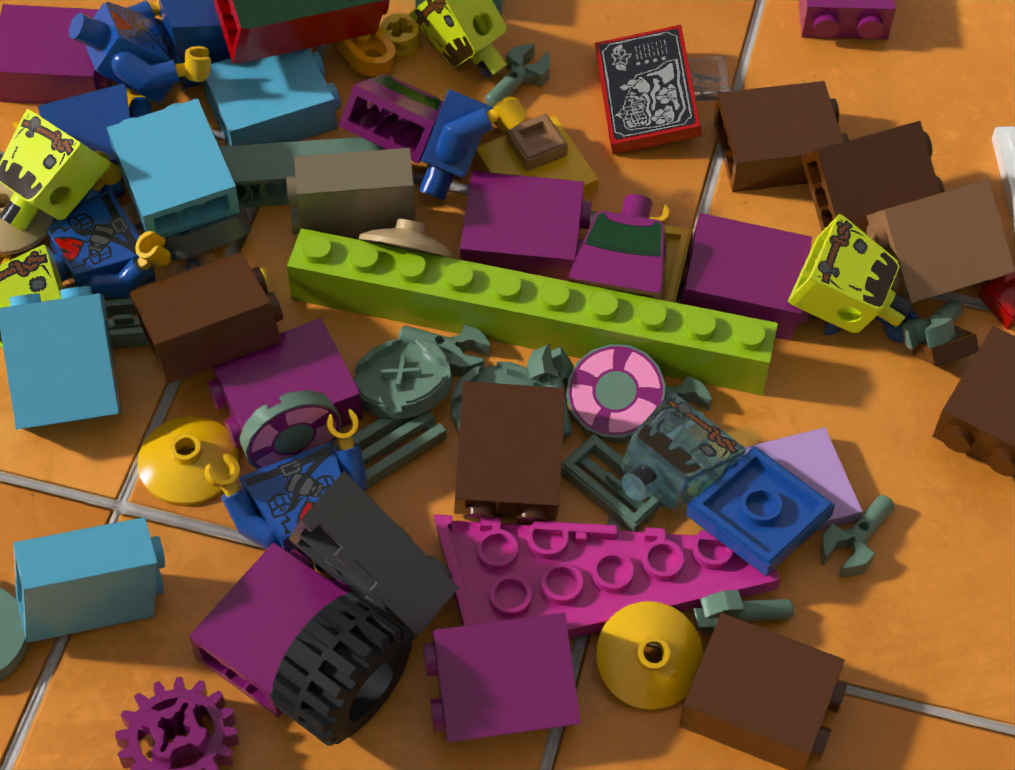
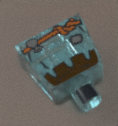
M672 392L632 435L621 463L622 470L625 473L621 479L622 488L632 500L642 501L651 494L667 508L679 510L687 506L743 457L746 448L680 396Z

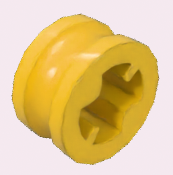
M404 13L392 14L382 21L380 29L394 44L396 49L395 57L410 56L418 50L420 46V28L410 15Z

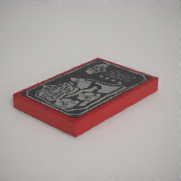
M682 25L595 43L610 145L613 154L702 136Z

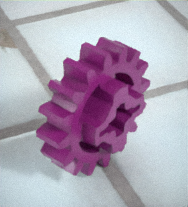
M177 677L173 689L167 691L159 681L155 682V695L148 699L145 695L137 693L134 698L139 709L136 712L123 710L120 715L124 726L128 728L115 732L118 746L123 748L118 753L123 769L219 770V764L233 766L235 762L233 752L228 748L239 744L238 731L232 727L237 723L232 708H224L226 704L220 691L212 693L207 697L208 692L204 681L199 680L192 690H187L183 678ZM204 715L214 726V736L209 735L208 730L203 728L202 718ZM142 740L147 741L149 747L153 748L151 751L153 756L151 762L142 753Z

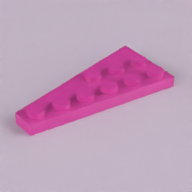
M434 514V525L445 565L453 575L451 580L459 587L454 593L462 626L565 612L570 639L600 632L606 622L616 612L633 603L644 601L660 602L674 607L680 612H684L694 608H701V598L723 590H739L740 597L743 598L777 590L780 583V577L776 568L766 577L707 531H700L697 535L665 534V528L645 527V532L617 531V526L551 521H535L532 525L501 524L500 518L481 517V522L453 521L452 515Z

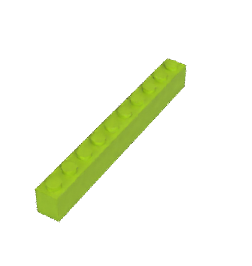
M303 228L300 229L287 264L291 299L295 301L460 334L463 326L467 325L478 328L488 340L531 349H538L550 344L551 351L562 347L568 356L580 359L591 350L608 344L630 345L646 352L658 364L664 376L683 380L689 376L701 381L703 384L762 396L778 325L776 322Z

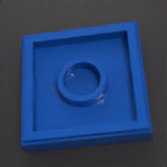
M754 446L688 504L686 516L767 577L833 515L835 504Z

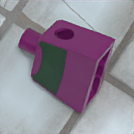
M383 74L354 84L339 127L385 149L410 148L411 161L418 164L436 123L443 101L399 79Z
M628 194L625 196L621 214L606 211L598 212L570 270L569 281L664 300L667 252L666 230L664 222L649 219L653 206L652 200L643 195Z

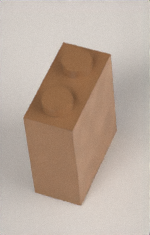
M989 179L866 215L869 223L866 234L897 259L900 267L891 290L912 303L1015 272Z

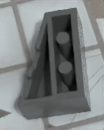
M345 471L340 474L301 518L289 537L292 543L330 576L344 582L353 592L360 594L412 633V641L421 634L459 588L451 580L453 577L451 571L438 559L427 556L412 541L409 534L397 525Z

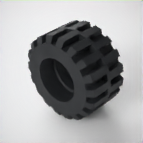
M349 592L346 595L339 596L317 612L289 646L279 665L272 685L271 700L274 702L273 705L328 746L346 740L370 721L396 687L408 662L412 647V633L360 594Z

